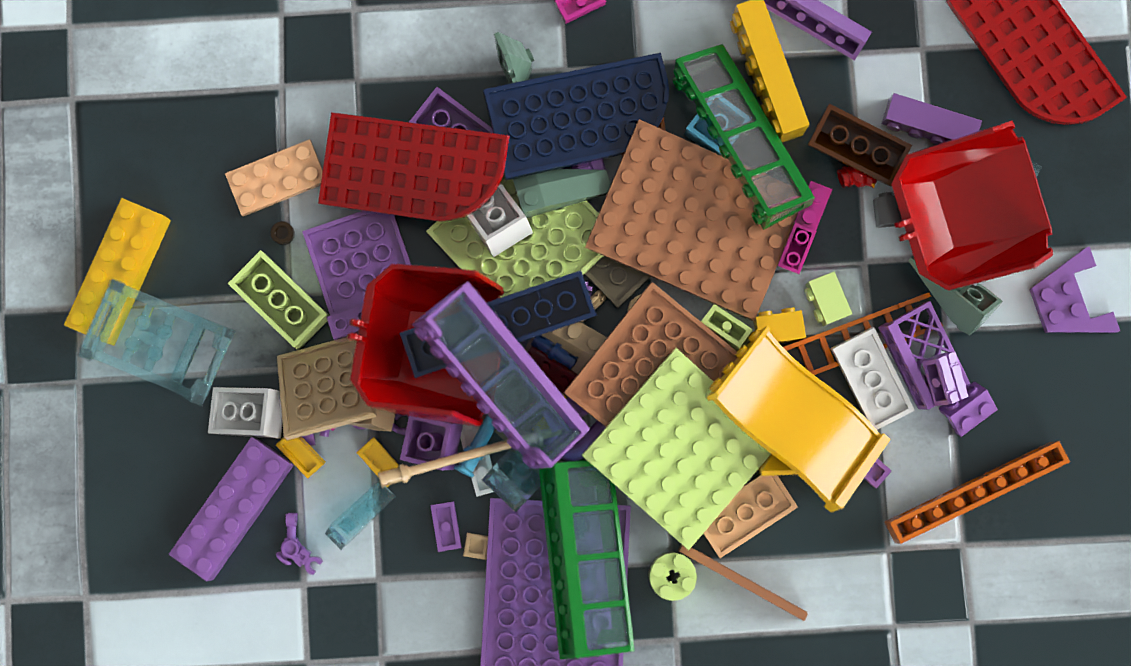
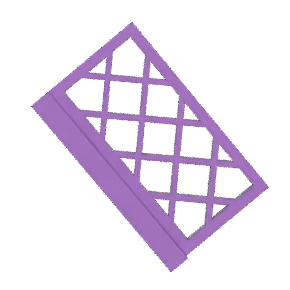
M927 301L893 321L878 327L917 408L929 410L935 406L928 381L927 383L925 381L927 378L920 371L922 361L926 359L923 358L926 346L936 348L935 355L940 354L941 350L947 353L954 352L931 302ZM924 309L927 310L930 316L928 324L918 322L920 312ZM903 321L912 323L908 335L901 332L898 326L899 323ZM916 325L926 328L923 340L913 337ZM931 330L936 331L939 335L937 345L928 342ZM912 341L922 344L918 356L912 354L910 350ZM959 361V366L963 376V380L965 381L967 386L970 384V382Z

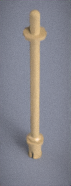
M536 425L532 433L522 435L521 437L527 444L536 441L539 446H542L543 439L561 434L562 429L552 433L550 428L540 430L539 426ZM507 440L411 467L400 464L398 468L378 472L381 487L401 481L407 483L411 476L512 447L507 443Z

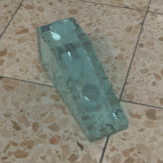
M378 481L329 526L325 534L342 550L396 496L386 486L381 487L380 481Z

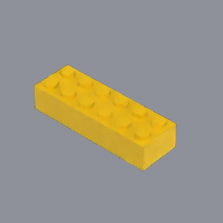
M749 0L737 4L732 14L730 27L733 34L737 33L739 42H737L738 49L741 55H745L747 61L745 68L747 74L753 77L754 93L756 97L760 96L762 102L760 107L782 143L803 136L810 124L764 0Z
M121 198L64 326L115 346L171 220L162 214Z

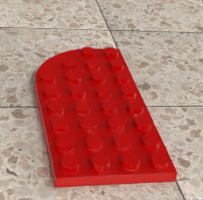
M946 0L950 9L1013 98L1024 110L1033 116L1055 124H1081L1096 119L1127 98L1058 0Z
M331 112L318 204L440 222L463 218L483 206L498 188L505 171L510 136Z

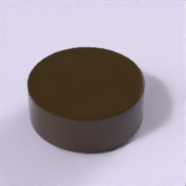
M280 221L272 226L270 234L277 244L287 245L293 241L295 231L289 223Z

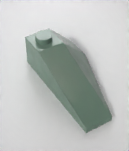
M500 32L494 33L498 61L509 84L528 80L532 72L531 62L534 61L530 49H525L521 42Z
M555 169L513 179L520 206L526 218L607 195L611 185L607 170Z
M912 256L909 262L918 273L914 256ZM918 273L949 319L960 331L967 333L969 336L1003 302L979 283L976 286L972 284L946 290Z

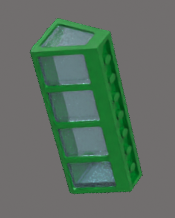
M588 461L555 463L551 468H539L559 660L635 651L615 485Z

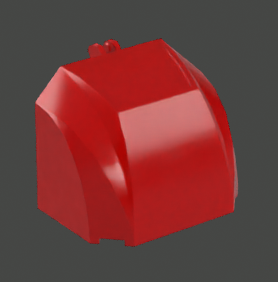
M1013 121L907 154L891 184L902 221L896 222L894 225L895 228L905 227L906 230L905 234L898 237L899 241L909 240L918 273L946 290L1034 269L1053 256V249L1051 247L1048 248V236L1052 235L1051 224L1023 136L1018 138L1014 133L1015 124Z
M391 264L367 284L361 320L350 319L349 325L359 327L358 334H347L348 340L356 341L350 381L366 405L379 410L412 417L480 427L483 423L481 417L484 413L478 409L476 405L478 402L472 395L469 396L461 388L462 383L457 377H452L446 368L415 378L400 332L414 328L412 324L463 283L469 282L485 303L499 299L504 294L503 287L476 270ZM453 300L432 320L435 321L464 311V309L456 300ZM495 350L463 361L460 364L478 386L482 387L498 374L501 353ZM497 383L484 392L493 403Z

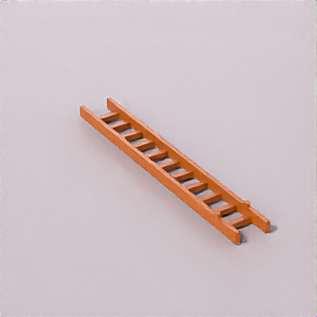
M928 292L784 346L783 348L788 351L798 347L806 369L813 375L839 366L838 362H835L825 336L841 331L843 339L846 341L850 339L847 328L862 323L864 330L871 328L868 320L881 315L884 316L886 323L893 321L890 312L904 307L907 313L913 309L911 304L927 299L931 295ZM916 325L913 337L925 334L926 328L921 330L920 326ZM819 339L828 365L814 370L804 344Z

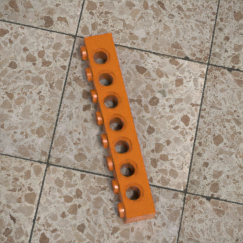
M1052 441L905 511L884 523L894 543L902 544L1066 465L1070 461L1060 441Z

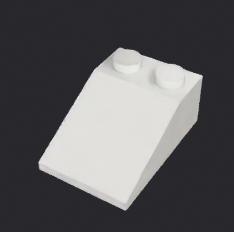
M501 183L483 206L466 216L493 257L533 233L526 216Z
M213 387L208 426L209 434L281 439L283 422L280 391L269 388Z

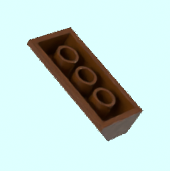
M831 104L826 107L808 143V146L890 187L905 156L912 147L911 144Z

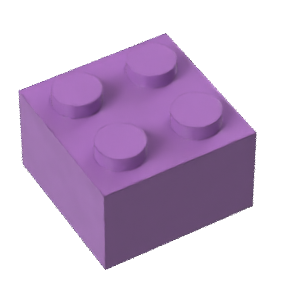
M409 416L400 460L421 464L457 454L463 424ZM455 464L439 468L438 470H454Z

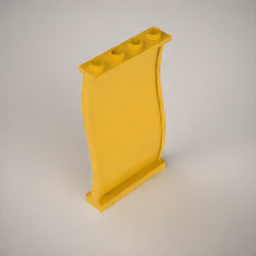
M769 326L761 330L757 328L748 337L750 342L747 346L743 345L736 352V360L728 363L722 370L724 373L722 378L716 379L709 387L711 392L706 398L709 401L713 400L742 431L799 475L826 503L824 507L830 513L840 510L845 506L891 439L884 433L880 434L843 396L796 361L769 332L771 328Z

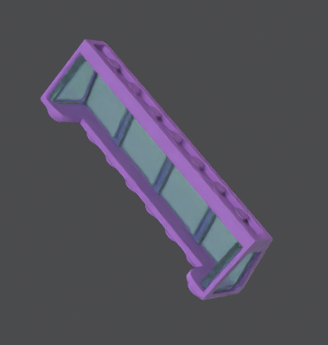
M469 282L459 285L412 324L416 335L430 345L431 353L446 364L447 372L452 377H457L462 383L461 388L467 395L473 396L478 402L476 403L478 409L482 413L489 415L493 420L491 423L494 428L505 434L508 438L507 443L514 450H518L523 456L522 460L528 467L533 469L551 468L590 430Z

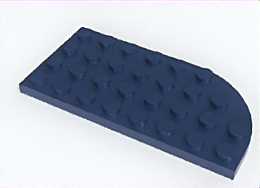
M661 52L483 89L493 133L510 136L504 171L505 180L622 155L639 119L658 127L663 119L669 97L668 79Z

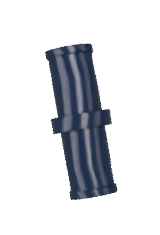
M543 335L536 336L531 346L548 355V359L551 361L553 359L569 370H572L579 358L563 349L560 343L557 342L555 344Z

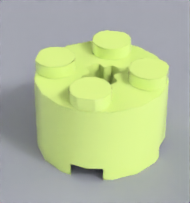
M676 552L662 553L656 557L650 565L648 572L651 587L656 594L666 600H681L690 595L696 585V568L691 560ZM670 570H673L674 573L678 572L675 582L667 581L666 579L669 576Z

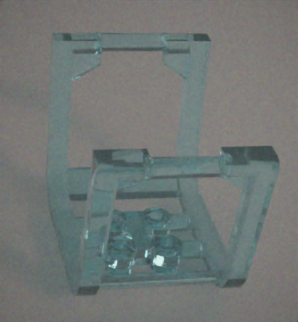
M112 279L77 356L88 361L95 359L167 388L190 402L202 406L222 360L227 353L235 331ZM127 297H131L145 303L141 315L137 316L134 320V330L131 336L125 340L126 349L121 359L104 353L103 350ZM154 308L167 313L163 324L156 329L157 336L150 331L145 332L150 327V316ZM176 317L194 324L174 371L170 379L153 373L152 370L156 361L160 360L163 356L162 349L166 340L172 336L171 327ZM205 330H209L215 333L211 347L217 350L204 379L197 378L190 389L182 385V382ZM140 340L147 345L152 344L147 349L148 358L143 368L130 363L134 352L138 351L141 347Z

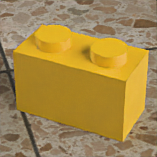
M795 307L781 309L779 314H772V311L759 312V316L755 317V321H753L755 330L757 328L761 330L769 326L771 328L769 332L778 343L799 341L806 338L802 310L795 311Z

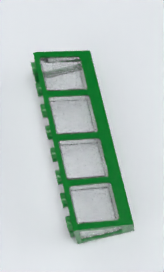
M717 45L677 58L675 60V69H673V83L678 91L682 90L690 101L693 100L695 102L699 118L701 120L705 119L709 126L707 127L709 135L713 140L716 139L720 145L719 151L724 159L728 158L731 163L730 169L734 177L741 180L745 196L748 199L751 198L754 203V212L751 213L754 222L757 225H761L763 230L811 206L815 199L813 193L724 45Z

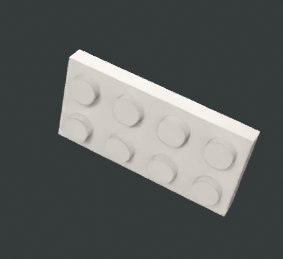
M874 327L831 348L864 417L876 430L915 411Z

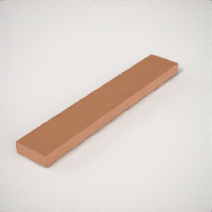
M680 544L677 551L805 621L808 615L805 610L692 547L688 550Z

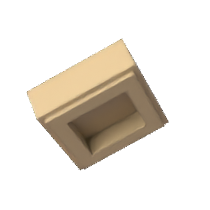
M467 533L463 556L487 560L488 536Z

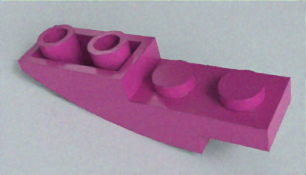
M810 181L808 185L815 197L813 204L798 212L777 265L796 274L801 272L817 232L816 229L832 192L831 188Z

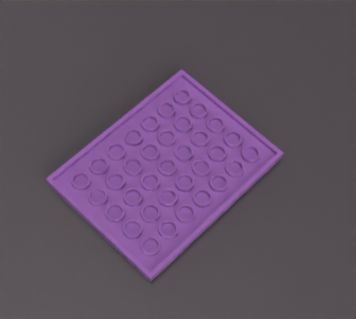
M490 498L481 666H623L624 653L559 660L542 501ZM571 502L572 506L579 504V506L597 505L594 503ZM618 505L627 581L631 506ZM598 511L582 512L587 532L583 533V538L576 540L577 554L603 553ZM604 559L580 561L578 567L582 602L584 604L608 602ZM609 608L584 611L587 647L589 650H597V636L601 630L612 629Z

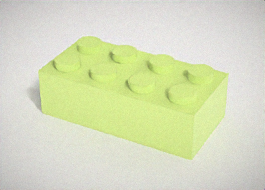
M261 250L228 283L297 350H300L328 321L327 317L330 316Z

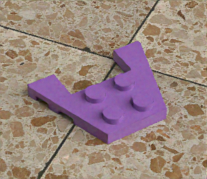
M1090 246L1082 249L1078 254L1029 289L1045 333L1120 332L1114 312L1090 318L1074 273L1097 266Z

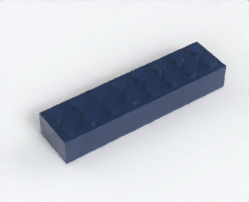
M581 270L486 303L518 342L597 316ZM465 310L434 321L442 332V336L439 339L449 351L478 328ZM415 328L400 332L415 378L446 367V364L441 359H437L431 353L430 345L416 335ZM482 333L454 355V357L461 363L497 349L486 335Z

